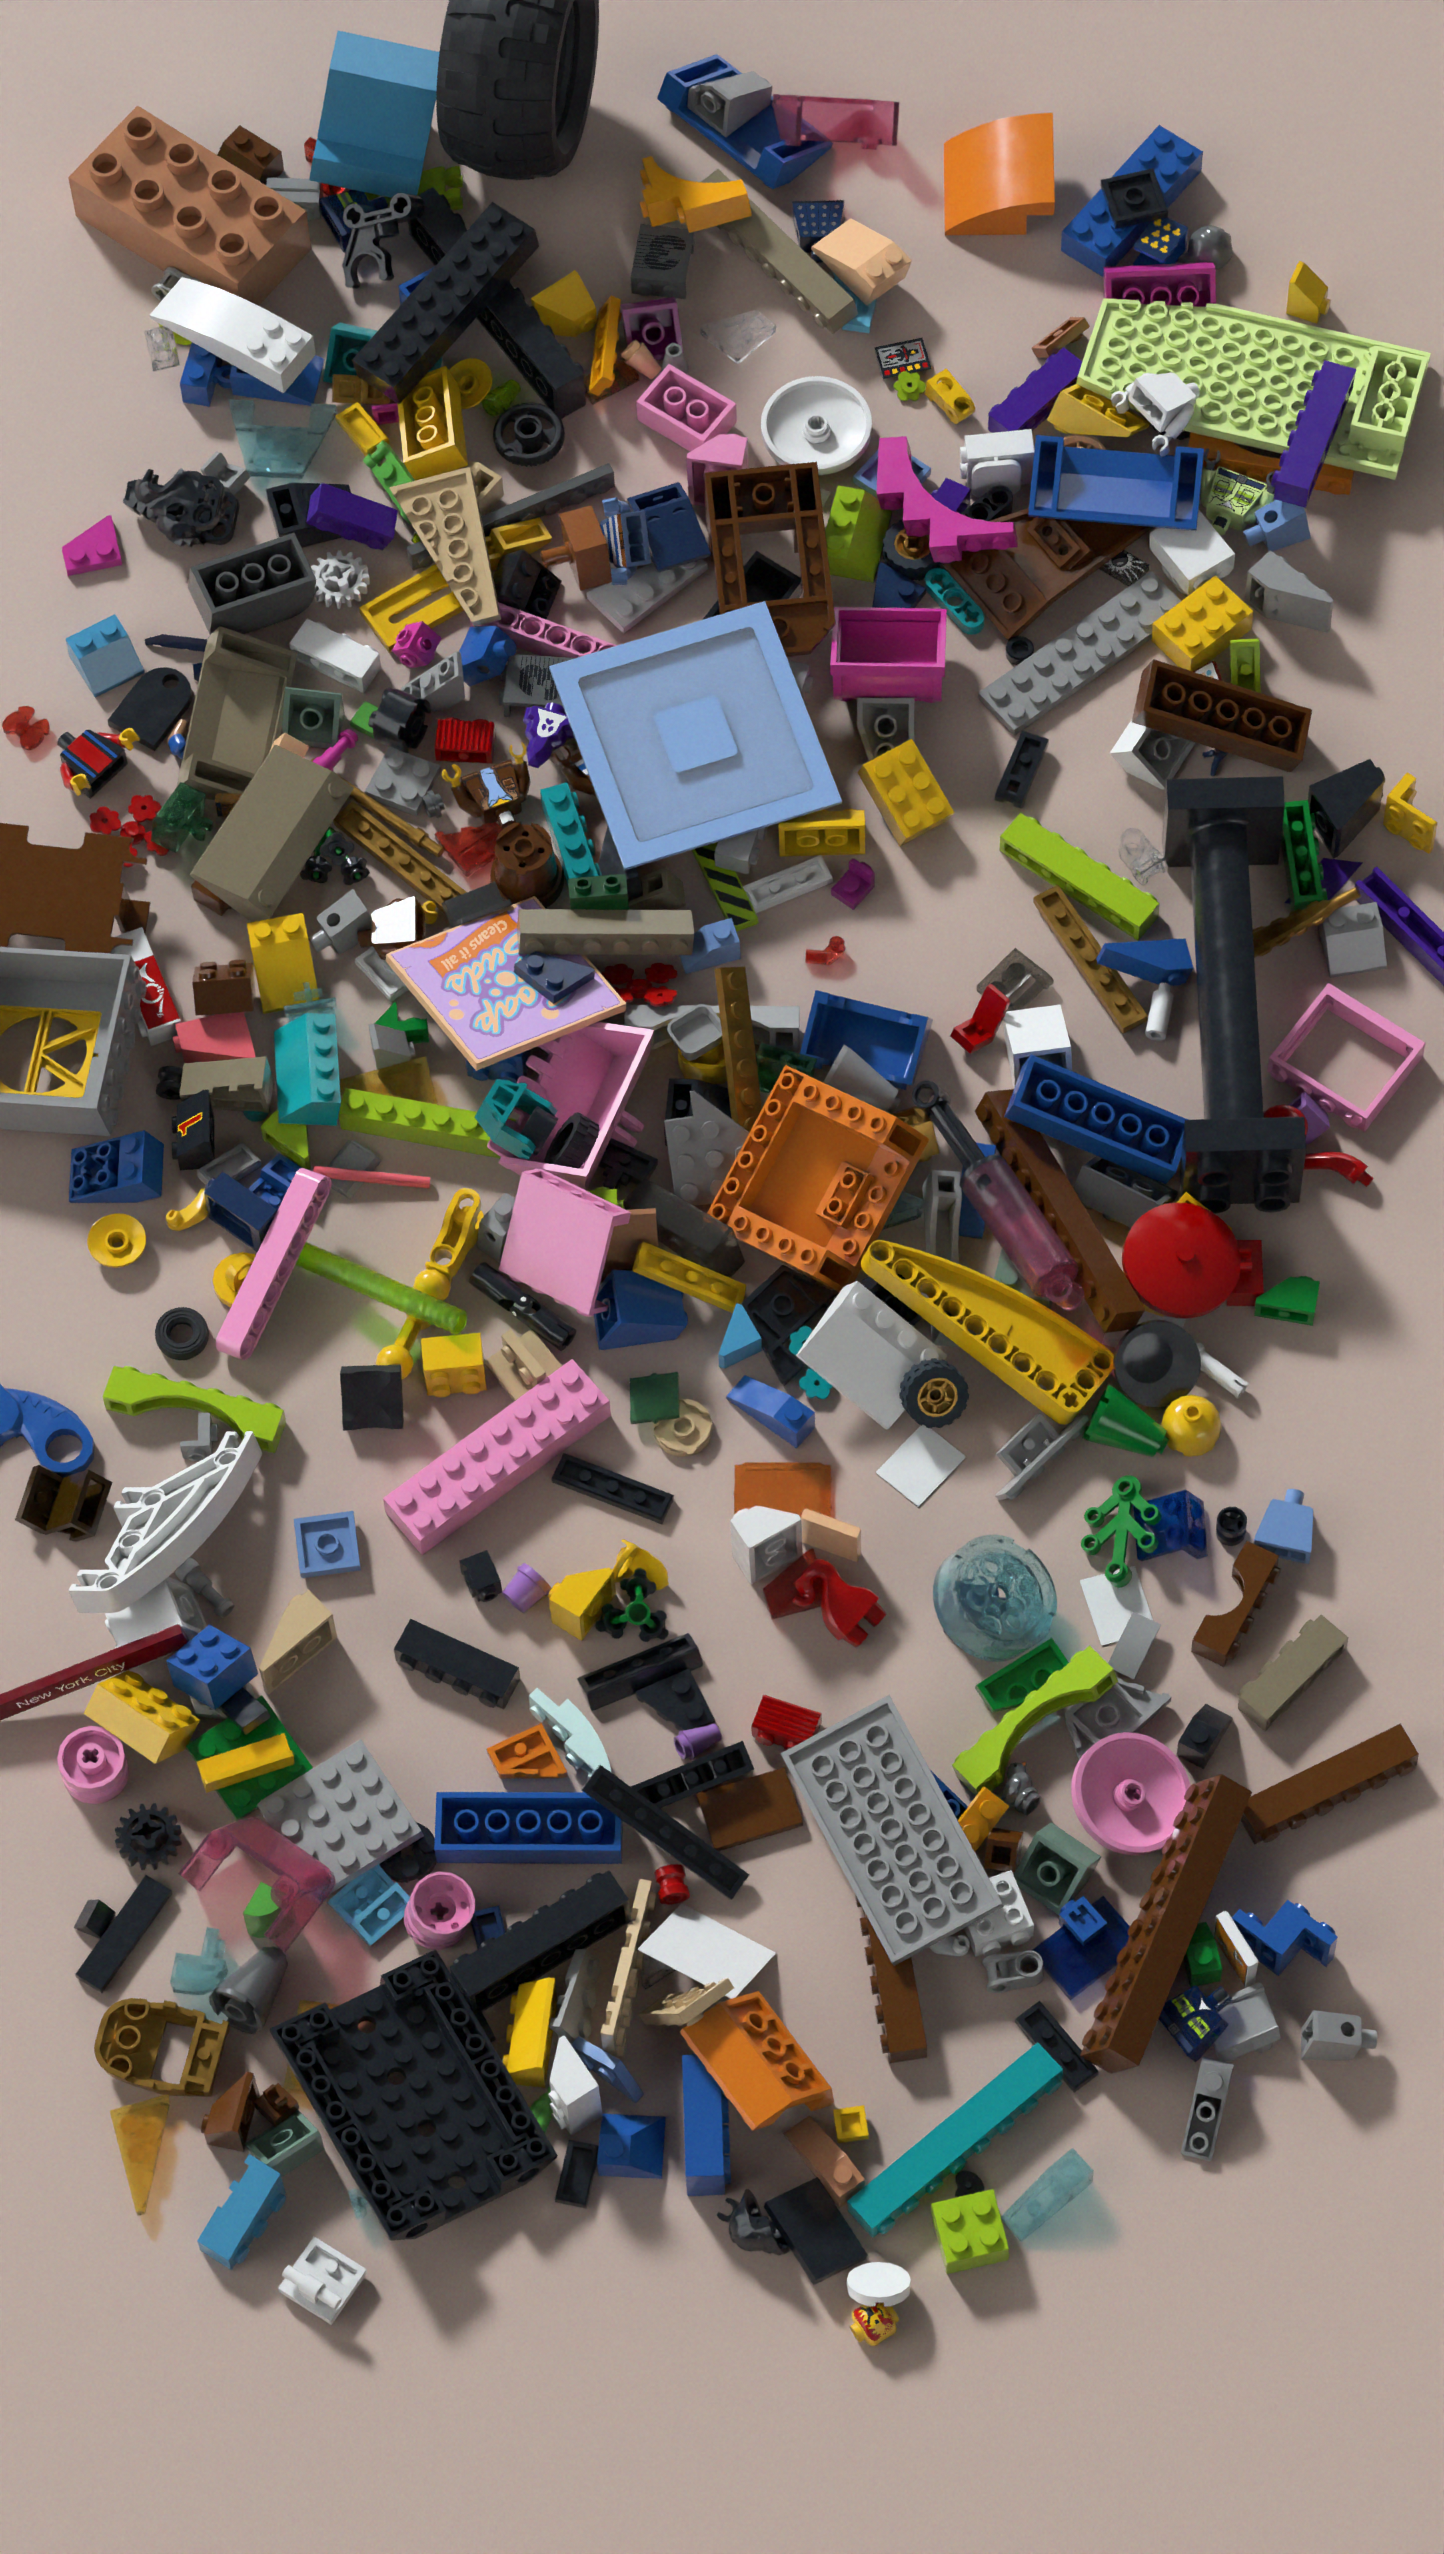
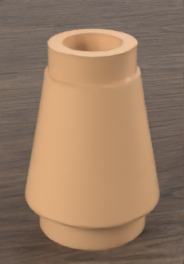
M636 339L621 354L625 359L624 363L650 380L662 369L643 342L639 343Z

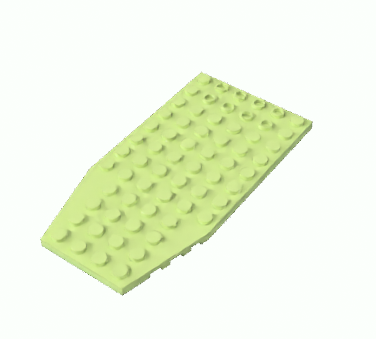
M1103 298L1077 377V384L1111 399L1112 394L1117 391L1126 392V387L1133 383L1135 378L1140 377L1144 373H1175L1185 384L1193 382L1197 384L1200 390V395L1193 406L1194 414L1183 431L1282 453L1283 450H1289L1290 446H1287L1291 430H1297L1298 426H1295L1299 410H1305L1306 406H1303L1307 390H1313L1314 386H1311L1315 370H1321L1324 360L1355 368L1354 388L1324 463L1395 480L1431 353L1220 304L1207 303L1206 307L1193 306L1192 302H1181V306L1165 305V301L1141 304L1139 300ZM1128 400L1129 408L1140 412V411Z

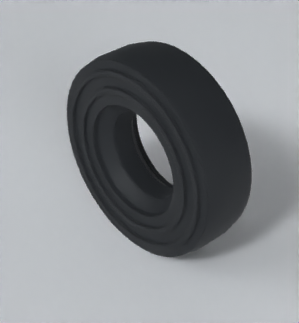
M178 1307L165 1312L158 1320L155 1328V1339L159 1349L167 1357L175 1360H188L196 1357L204 1350L209 1338L208 1326L203 1316L194 1309L187 1307ZM180 1324L190 1326L193 1329L192 1338L185 1343L173 1341L170 1333L175 1326Z

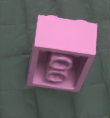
M670 364L665 367L636 401L637 420L688 451L694 450L719 434L726 435L737 422L735 402Z

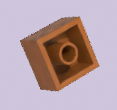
M592 505L559 514L564 545L540 551L544 568L569 562L580 591L611 583L612 576L607 542Z

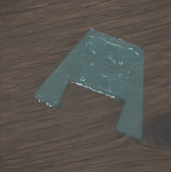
M229 399V407L245 469L252 477L303 479L337 414L336 405L311 403L308 428L253 425L254 401Z

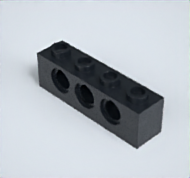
M740 1741L633 1785L631 1788L657 1807L662 1808L754 1770L744 1742Z

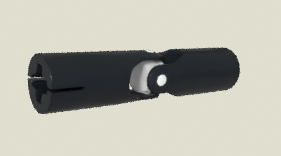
M482 1262L475 1268L469 1279L471 1285L505 1310L510 1311L517 1319L558 1350L562 1351L566 1346H569L576 1335L575 1328L533 1297L525 1294L516 1284L488 1263ZM533 1308L536 1313L529 1314V1311Z

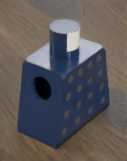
M844 200L792 201L793 223L798 246L805 253H811V258L816 263H822L823 261L811 248L844 224Z

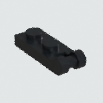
M1022 730L996 790L995 801L1001 803L1007 801L1013 803L1014 807L1023 808L1027 794L1048 748L1049 739ZM1010 785L1019 787L1017 792L1008 789Z

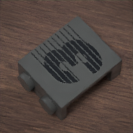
M640 224L631 272L632 294L686 299V277L690 255L694 254L695 249L694 232L689 233L688 229L652 227L651 225Z
M519 654L509 656L508 663L501 673V680L505 682V688L499 690L498 699L499 706L504 708V717H510L511 706H538L545 708L547 703H556L563 706L549 666L575 658Z

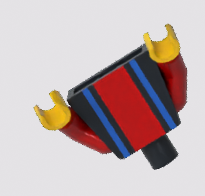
M125 729L121 734L95 733L92 730H85L77 738L69 732L63 733L58 739L57 745L63 749L60 754L62 762L60 773L65 788L75 791L77 796L81 795L82 790L91 799L128 764L124 748L132 751L134 748L132 742L140 740L134 729Z

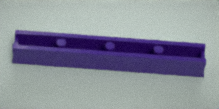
M1375 867L1372 870V874L1364 880H1358L1355 883V887H1357L1361 894V897L1356 900L1360 904L1377 902L1382 926L1444 986V932L1378 867Z

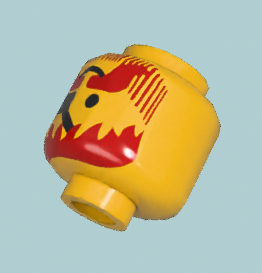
M876 2302V2306L873 2307L863 2304L852 2312L854 2324L850 2326V2329L858 2342L865 2340L869 2345L876 2346L896 2332V2323L899 2322V2318L893 2307L884 2306V2302Z

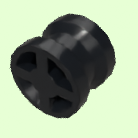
M176 1066L161 1067L158 1071L160 1083L156 1086V1094L164 1099H180L183 1069Z

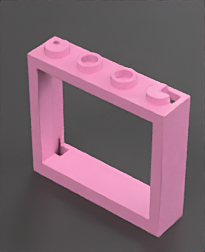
M1328 983L1269 1057L1268 1072L1275 1080L1285 1082L1293 1087L1299 1095L1305 1091L1324 1111L1328 1113L1333 1112L1338 1115L1348 1126L1365 1132L1423 1058L1425 1042ZM1327 1010L1406 1058L1365 1111L1286 1062Z

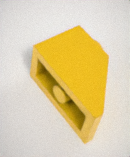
M1302 261L1298 262L1289 281L1286 314L1317 324L1321 314L1326 315L1330 306L1331 299L1327 298L1328 286Z

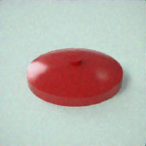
M1168 1203L1149 1210L1132 1226L1122 1250V1268L1124 1275L1144 1305L1168 1317L1188 1319L1211 1313L1229 1298L1240 1276L1241 1255L1239 1254L1240 1248L1233 1232L1216 1214L1194 1204Z

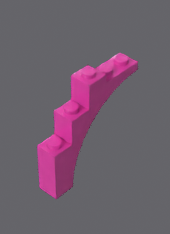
M907 436L879 438L876 495L881 510H898L903 508V523L907 536L922 537L930 534L929 548L934 562L950 563L952 561H962V551L977 552L985 549L1005 550L1018 547V537L1013 522H989L973 519L954 512L936 501L922 487L913 472L912 455Z

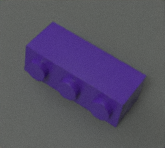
M321 483L311 494L306 523L316 526L319 530L341 535L344 539L363 543L369 548L383 550L394 538L398 510Z

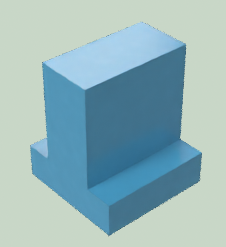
M337 31L309 180L391 198L398 193L417 195L436 103L440 52Z

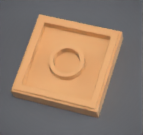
M809 1509L803 1510L800 1517L802 1521V1543L858 1562L861 1555V1529L859 1527Z

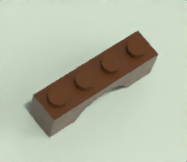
M1246 1540L1233 1564L1231 1576L1239 1585L1243 1598L1238 1606L1228 1613L1206 1615L1192 1640L1191 1652L1222 1667L1225 1666L1229 1658L1234 1660L1241 1646V1643L1238 1642L1242 1633L1247 1635L1253 1625L1254 1618L1251 1617L1256 1608L1260 1610L1266 1601L1268 1593L1265 1590L1269 1583L1274 1585L1281 1572V1568L1278 1567L1279 1555Z

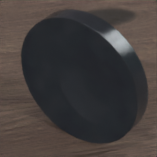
M1149 1320L1135 1325L1123 1335L1114 1353L1113 1367L1119 1386L1131 1399L1149 1407L1169 1406L1172 1401L1179 1397L1188 1395L1193 1389L1200 1374L1201 1358L1196 1342L1182 1327L1166 1320Z

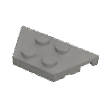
M1117 1677L1118 1682L1096 1702L1073 1705L1064 1714V1720L1078 1760L1091 1746L1107 1736L1124 1732L1137 1733L1171 1702V1696L1166 1693L1160 1695L1145 1690V1686L1136 1683H1126Z

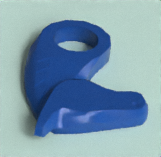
M0 1384V1447L11 1438L23 1436L33 1450L40 1466L64 1478L87 1470L94 1460L95 1444L91 1433L77 1414L46 1396L30 1391L4 1388ZM61 1435H71L77 1437L82 1442V1450L74 1460L60 1463L48 1456L47 1449L49 1444Z

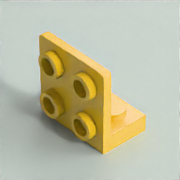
M1407 772L1387 795L1383 825L1390 833L1400 835L1409 841L1415 849L1423 850L1430 854L1434 847L1437 822L1416 809L1412 804L1417 793L1415 790L1416 777Z

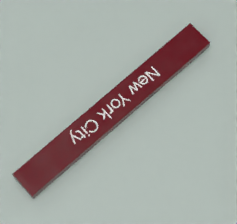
M176 1624L0 1694V1721L175 1652L189 1642L188 1636L180 1624Z

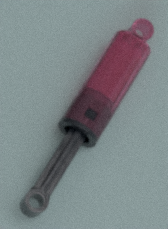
M929 1080L918 1083L912 1092L914 1104L923 1110L928 1118H931L966 1169L960 1179L959 1186L1032 1293L1041 1298L1047 1297L1060 1308L1067 1311L1078 1308L1084 1299L1083 1288L1074 1281L1078 1274V1264L1007 1161L1000 1155L985 1157L951 1108V1099L945 1090ZM934 1095L933 1100L928 1103L929 1099ZM1068 1287L1067 1293L1061 1297L1062 1291Z

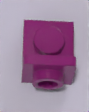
M852 858L849 861V870L831 888V895L854 910L875 887V873L867 863L859 862Z

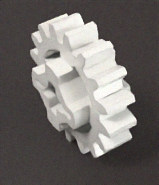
M338 550L337 556H332L328 552L326 560L319 557L317 558L318 566H311L316 577L314 592L316 600L321 602L325 599L326 607H330L332 603H336L337 609L341 608L342 603H346L348 607H351V600L355 599L360 602V593L367 594L368 592L367 585L370 584L367 565H362L361 557L353 560L352 552H349L346 556H342L341 550Z

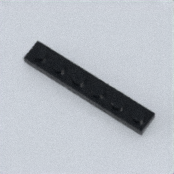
M598 1765L581 1789V1791L729 1900L733 1899L750 1875L602 1765Z

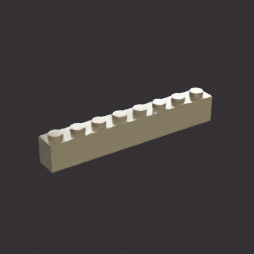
M717 169L701 182L718 183L731 180ZM750 199L752 216L716 226L720 230L724 228L728 232L731 241L736 246L741 245L745 249L751 261H758L762 265L765 274L770 279L774 277L779 282V286L785 294H792L796 298L799 307L804 312L809 311L821 328L826 327L834 334L858 315L854 299Z

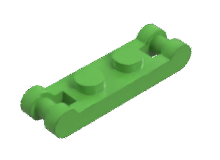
M382 440L376 446L377 450L372 455L368 454L363 461L372 470L398 507L401 516L411 524L389 487L415 480L391 446ZM386 458L387 460L381 465L380 462Z

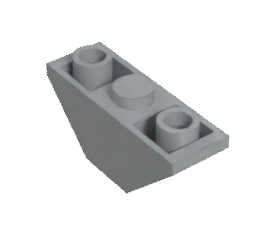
M458 651L454 652L401 687V690L427 700L430 703L431 711L448 710L465 699L461 653Z

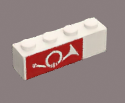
M141 927L116 936L117 938L133 939V946H117L111 954L131 955L135 965L139 967L143 981L146 982V995L140 1001L141 1018L139 1023H137L141 1037L147 1036L151 1046L172 1039V1036L177 1035L175 1024L181 1023V1020L143 928Z

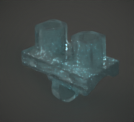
M309 982L303 983L305 991L293 993L295 1001L306 1000L305 1003L284 1006L286 1018L289 1017V1022L306 1013L335 1014L334 1009H337L335 997L312 1001V998L323 997L322 988L310 990Z

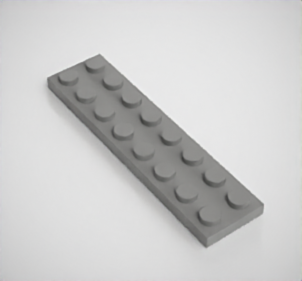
M1150 571L978 692V699L1015 736L1151 640L1153 622L1176 606L1181 600Z

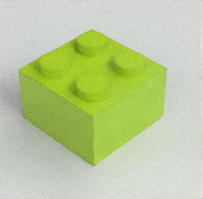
M994 2189L931 2203V2216L946 2275L1008 2260L1009 2247Z

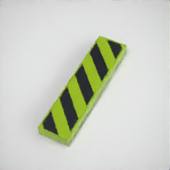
M718 842L691 850L725 920L732 918L736 932L759 924L757 914L736 872L715 866L714 853Z

